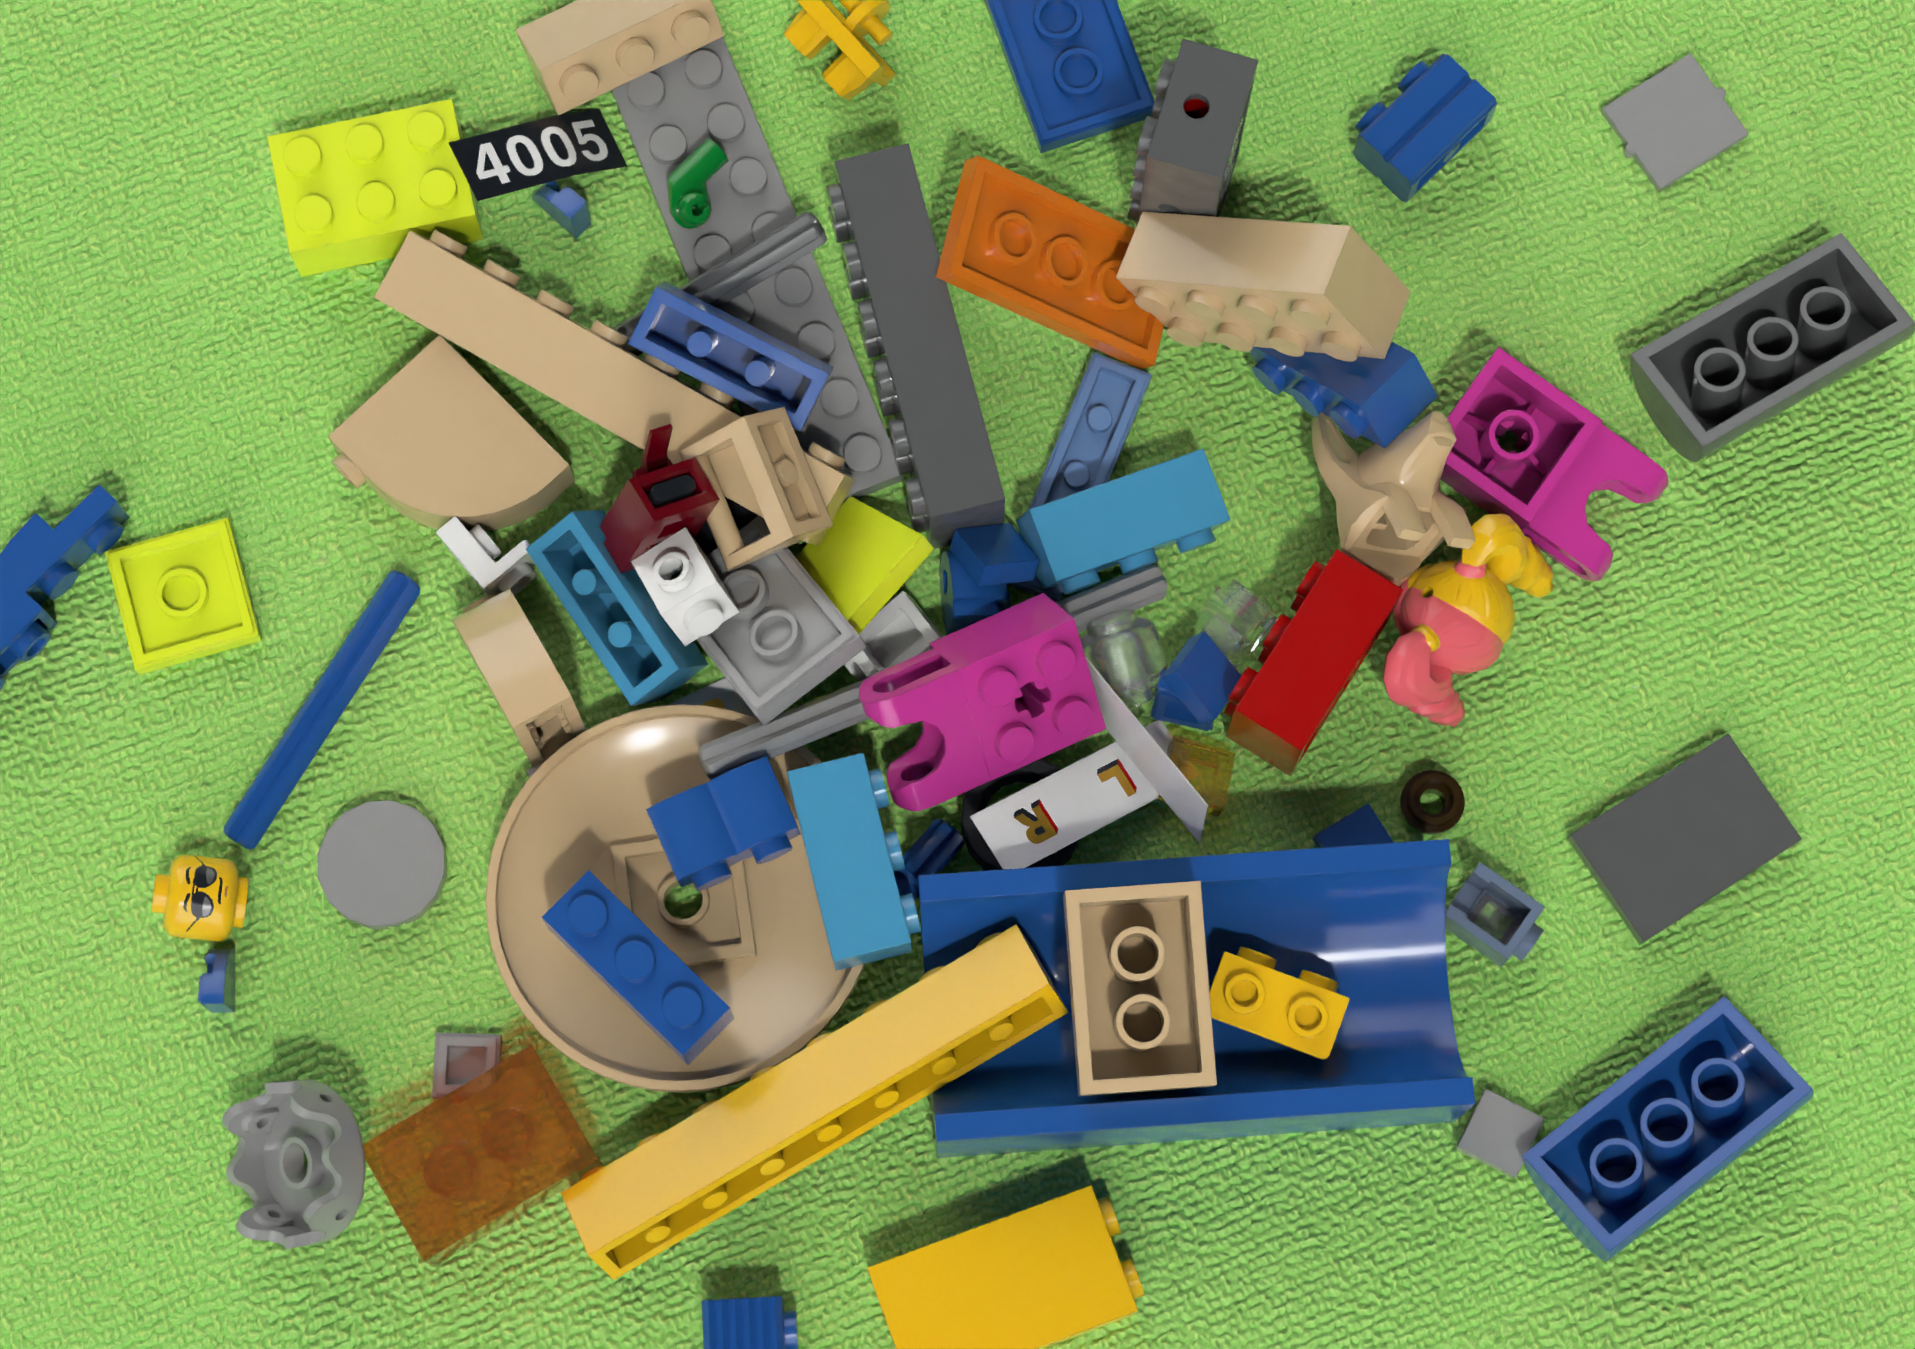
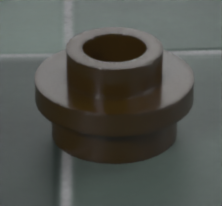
M1427 770L1414 775L1406 783L1400 796V809L1405 821L1416 831L1428 835H1437L1452 829L1460 820L1465 807L1464 793L1458 782L1450 775L1437 770ZM1427 793L1437 795L1443 803L1442 811L1437 814L1425 812L1420 805L1421 796Z

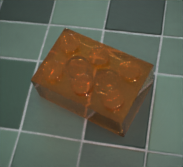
M532 1045L363 1144L365 1159L421 1258L432 1267L439 1265L576 1183L588 1171L604 1166L546 1065Z

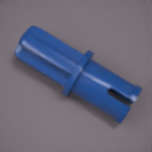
M940 818L934 820L903 856L905 869L894 871L900 896L912 893L915 902L919 897L918 875L939 874L963 847L965 840L946 821Z

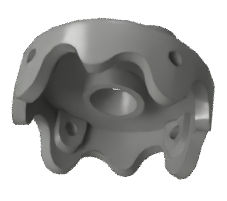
M290 1080L265 1083V1093L233 1105L227 1109L222 1118L223 1126L231 1133L238 1135L239 1139L236 1154L228 1164L226 1176L230 1183L246 1191L253 1203V1208L241 1214L235 1227L242 1236L248 1239L279 1243L284 1246V1249L318 1245L335 1239L348 1228L364 1197L365 1151L354 1113L337 1092L330 1086L316 1080ZM304 1152L306 1153L308 1161L307 1172L304 1167Z

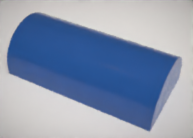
M1724 996L1523 1154L1522 1158L1533 1183L1565 1226L1594 1255L1604 1261H1609L1813 1098V1089Z

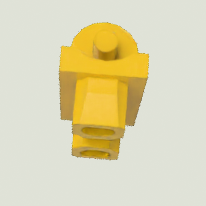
M796 0L803 9L796 15L783 34L802 55L810 60L831 40L843 51L821 74L824 80L840 97L849 101L864 91L872 82L885 87L897 75L864 38V36L869 34L881 46L892 37L893 33L882 22L890 9V3L887 0H840L839 2L850 13L847 18L830 0Z

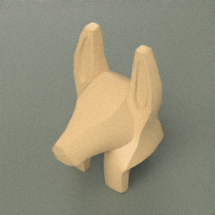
M1433 411L1416 425L1400 433L1386 448L1372 442L1373 446L1360 455L1346 443L1332 418L1323 413L1313 418L1311 422L1313 455L1320 475L1336 500L1337 526L1342 553L1393 584L1400 586L1444 540L1448 546L1470 549L1476 540L1464 509L1439 491L1440 479L1447 456L1457 440L1452 426L1448 422V418L1440 412Z

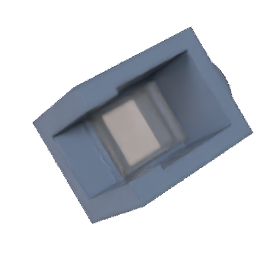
M1480 862L1445 910V930L1457 936L1499 967H1502L1511 955L1523 961L1535 945L1544 929L1534 922L1545 906Z

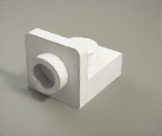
M455 516L436 531L445 546L488 596L498 595L507 589H510L512 594L516 595L536 575L533 569L537 566L526 551V548L530 546L526 540L520 542L495 563L493 560L501 555L502 552L479 524L468 531Z

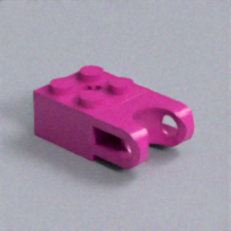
M1499 347L1488 359L1447 416L1457 440L1447 456L1440 480L1488 514H1506L1510 516L1521 528L1524 535L1538 544L1542 552L1570 572L1587 581L1602 580L1609 570L1613 558L1611 547L1587 523L1585 506L1590 493L1610 490L1628 498L1634 503L1646 504L1660 498L1669 484L1667 473L1661 466L1602 425L1603 420ZM1507 431L1514 433L1519 439L1514 444V447L1521 450L1520 453L1514 450L1508 453L1501 449L1498 445L1499 440L1495 436L1501 437Z
M1044 593L929 643L930 650L874 674L864 680L859 688V698L865 714L879 725L896 728L922 721L923 732L916 746L890 763L886 773L887 784L893 802L899 807L910 811H921L934 807L1106 729L1075 620Z

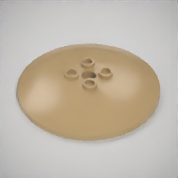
M681 704L636 710L608 719L582 732L544 761L520 790L501 824L491 854L486 886L487 926L499 972L511 996L537 1031L562 1054L583 1068L606 1079L641 1089L680 1093L708 1091L749 1080L758 1071L766 1067L776 1066L802 1051L810 1041L820 1035L849 998L865 964L835 971L787 775V771L823 763L804 745L769 759V763L800 831V835L789 840L793 849L783 856L763 864H757L754 857H750L730 866L733 875L729 879L711 888L699 891L702 895V905L700 910L690 918H675L666 910L665 901L667 895L672 889L680 886L676 879L646 809L671 796L711 781L704 773L698 755L701 745L760 722L757 718L728 709ZM588 870L731 1008L734 1020L689 1065L669 1048L548 929L543 921L542 916Z

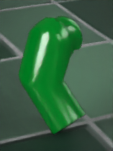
M708 138L670 173L667 180L669 212L674 221L683 228H697L708 221L712 208L708 200L706 182L728 162V158L723 150Z

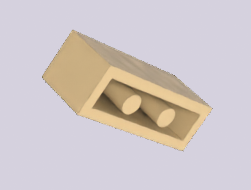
M576 0L515 29L532 72L558 116L724 37L712 0Z

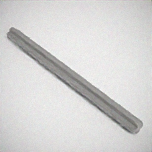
M1151 564L1055 603L1074 618L1078 633H1081L1164 599L1168 585L1160 568L1156 564ZM864 680L784 711L765 726L761 722H757L701 745L698 757L704 773L709 780H712L754 760L766 756L769 760L869 719L863 710L859 698V688Z

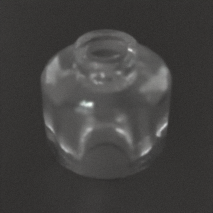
M1131 609L1111 612L1088 622L1085 626L1087 633L1080 638L1085 657L1128 708H1133L1154 698L1152 689L1158 686L1163 669H1168L1167 660L1155 624L1149 619L1136 617L1134 610Z

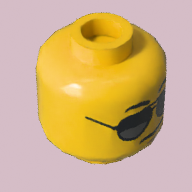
M179 855L171 863L169 875H155L151 912L164 914L163 924L165 931L173 937L223 941L231 934L232 927H243L249 881L247 877H239L237 865L231 860Z

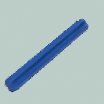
M395 570L388 573L225 824L223 832L229 839L250 850L257 846L419 596L420 588L413 579Z

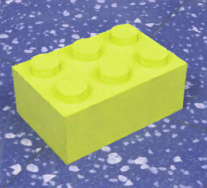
M452 99L267 136L289 253L301 277L395 258L409 231L430 239L434 229L462 244L484 239L475 195L449 145V142L463 139L461 125Z

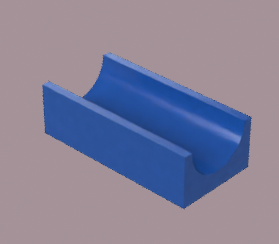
M1449 839L918 875L924 974L933 968L946 966L975 949L978 943L985 937L994 933L1004 932L1017 924L1039 957L1069 1012L932 1093L937 1158L1455 1122L1475 1105L1473 1077L1467 1076L1459 1055L1448 985L1445 901L1448 873L1451 867ZM1201 881L1209 992L1224 951L1237 956L1239 948L1245 947L1276 959L1277 962L1274 970L1299 979L1301 971L1306 970L1339 983L1336 993L1350 998L1330 1055L1324 1060L1212 1019L1216 1086L1078 1097L1063 902L1064 892L1066 890Z

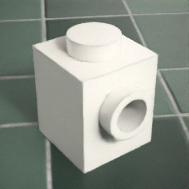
M686 527L631 561L659 613L684 646H687L701 636L714 632L723 622L739 613L738 608L709 558Z

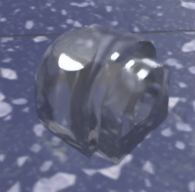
M1232 579L1224 589L1216 585L1207 596L1198 611L1195 634L1205 631L1236 668L1266 637L1270 628L1277 621V618L1268 606L1242 584Z

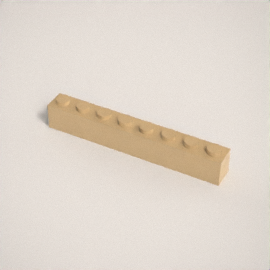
M434 229L430 239L409 231L374 296L375 299L644 451L649 431L671 424L673 430L667 455L673 464L682 462L679 454L681 450L743 417V415L731 409L736 398L704 382L701 383L697 390L677 379L681 372L680 370L649 354H646L643 360L625 350L623 347L628 337L596 319L590 329L570 319L569 317L575 307L541 289L536 299L516 288L521 277L488 259L483 269L465 260L463 256L468 247ZM812 441L808 450H803V453L831 521H833L856 479L840 470L846 459ZM732 445L709 455V460L724 496L763 517L735 446ZM828 529L803 541L820 545Z

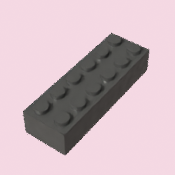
M909 143L835 161L836 183L827 185L826 188L830 202L828 210L836 242L848 241L842 244L846 263L843 264L851 299L852 301L861 298L864 300L857 302L861 319L859 328L867 358L879 356V360L873 361L877 379L874 380L880 409L883 417L893 414L895 416L894 420L889 421L892 435L890 444L898 474L910 473L911 479L905 480L908 496L905 500L911 526L918 533L925 532L928 542L934 549L951 545L955 529L1004 524L1005 497L947 283L936 278L940 257Z

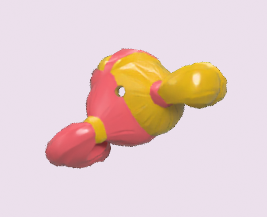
M1506 514L1484 515L1475 522L1471 528L1476 541L1470 549L1462 548V556L1459 560L1426 564L1417 569L1404 583L1398 586L1403 589V592L1393 611V620L1401 636L1386 654L1382 674L1384 686L1388 697L1399 706H1406L1421 717H1427L1433 723L1443 726L1449 725L1454 728L1464 719V704L1459 699L1460 694L1452 688V673L1466 675L1487 669L1498 660L1503 645L1512 635L1516 617L1513 600L1506 585L1510 584L1514 588L1522 589L1528 595L1539 598L1553 591L1552 567L1545 561L1538 544L1525 536L1521 528Z

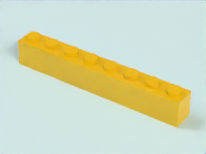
M1016 924L1004 932L994 933L985 937L978 943L975 949L948 965L929 970L920 978L919 982L892 998L873 1003L858 1018L832 1033H825L814 1038L805 1049L780 1064L758 1071L750 1078L749 1082L724 1097L702 1104L690 1117L663 1133L652 1134L644 1138L634 1150L607 1166L597 1167L588 1171L578 1183L562 1191L561 1195L588 1256L615 1280L1069 1012L1036 952Z

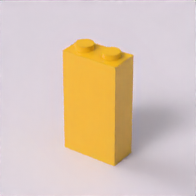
M1092 1185L867 1267L896 1349H1045L1134 1316L1138 1312L1134 1299L1144 1296L1139 1276L1131 1258L1120 1262L1111 1237L1121 1233L1112 1204L1108 1196L1097 1200Z

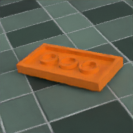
M979 155L965 160L936 278L1140 370L1155 366L1164 325L1153 314L1137 306L1134 301L1135 296L1116 278L1135 229Z

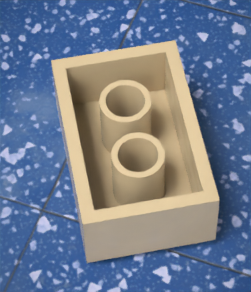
M1201 881L1066 890L1063 895L1078 1097L1216 1086L1217 1079Z

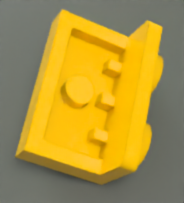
M1245 947L1239 948L1237 956L1224 951L1210 989L1212 1019L1318 1059L1324 1060L1328 1058L1350 998L1336 993L1339 983L1306 970L1301 971L1299 979L1274 970L1277 962L1276 959Z

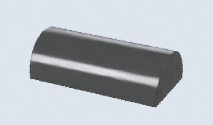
M1840 233L1632 353L1630 356L1631 373L1640 399L1660 433L1681 456L1689 461L1697 462L1906 341L1914 334L1915 322L1844 235Z

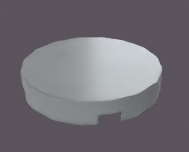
M393 800L365 802L344 812L326 831L318 852V880L328 902L350 922L372 930L398 927L404 923L409 924L421 918L439 899L447 878L446 850L435 826L417 809Z

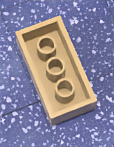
M1142 212L1116 275V278L1135 296L1134 301L1136 305L1153 314L1167 328V335L1180 344L1199 347L1202 342L1218 343L1242 352H1249L1253 347L1272 348L1294 357L1303 356L1304 352L1325 353L1335 359L1347 362L1356 361L1357 357L1385 359L1411 292L1351 226Z

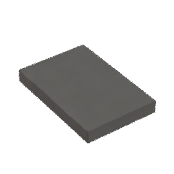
M1726 734L1578 829L1567 840L1634 938L1641 945L1802 840V838L1731 736Z

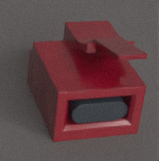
M671 424L649 431L640 468L633 470L632 478L628 479L599 526L606 537L603 544L621 573L635 569L631 563L632 560L685 527L695 538L720 500L695 458L673 464L668 459L667 450L673 430Z

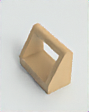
M785 407L743 416L679 452L682 461L691 458L696 459L720 498L707 518V522L727 571L740 568L833 526ZM732 445L735 446L770 531L769 535L746 547L708 457Z

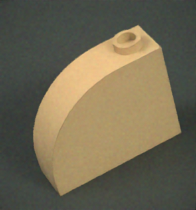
M438 335L328 436L338 454L331 462L352 486L358 489L366 483L381 499L403 516L438 530L455 516L468 531L477 524L485 532L515 525L545 509L575 482L570 465L441 335Z
M510 589L498 595H489L477 600L463 611V614L452 619L461 639L533 767L546 761L564 744L586 731L569 690Z

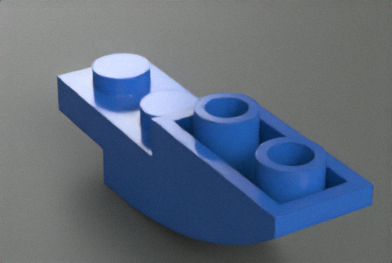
M100 485L54 529L35 513L0 554V691L5 683L3 677L20 660L26 662L38 655L50 640L51 635L49 631L57 623L41 605L48 598L52 600L57 599L66 593L78 578L77 570L94 553L99 555L109 550L119 540L124 531L122 525L130 517L120 504Z

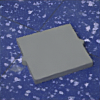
M1691 53L1609 103L1601 110L1602 115L1625 145L1624 155L1627 158L1635 159L1658 193L1741 142L1749 134L1724 100L1725 90L1720 87L1716 88Z

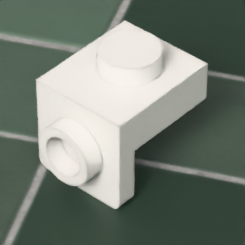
M902 591L881 609L859 634L867 647L844 665L858 681H861L930 650L929 643L943 636L915 600Z

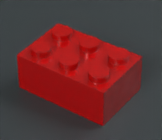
M1337 549L1326 566L1315 561L1296 591L1298 595L1290 609L1296 612L1293 619L1282 613L1262 644L1264 648L1257 661L1263 664L1259 672L1248 666L1228 698L1230 702L1224 711V714L1232 718L1226 737L1291 777L1388 623L1403 589Z

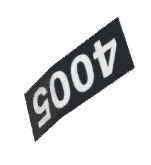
M600 109L561 114L559 116L554 115L449 142L477 201L574 175L627 167Z

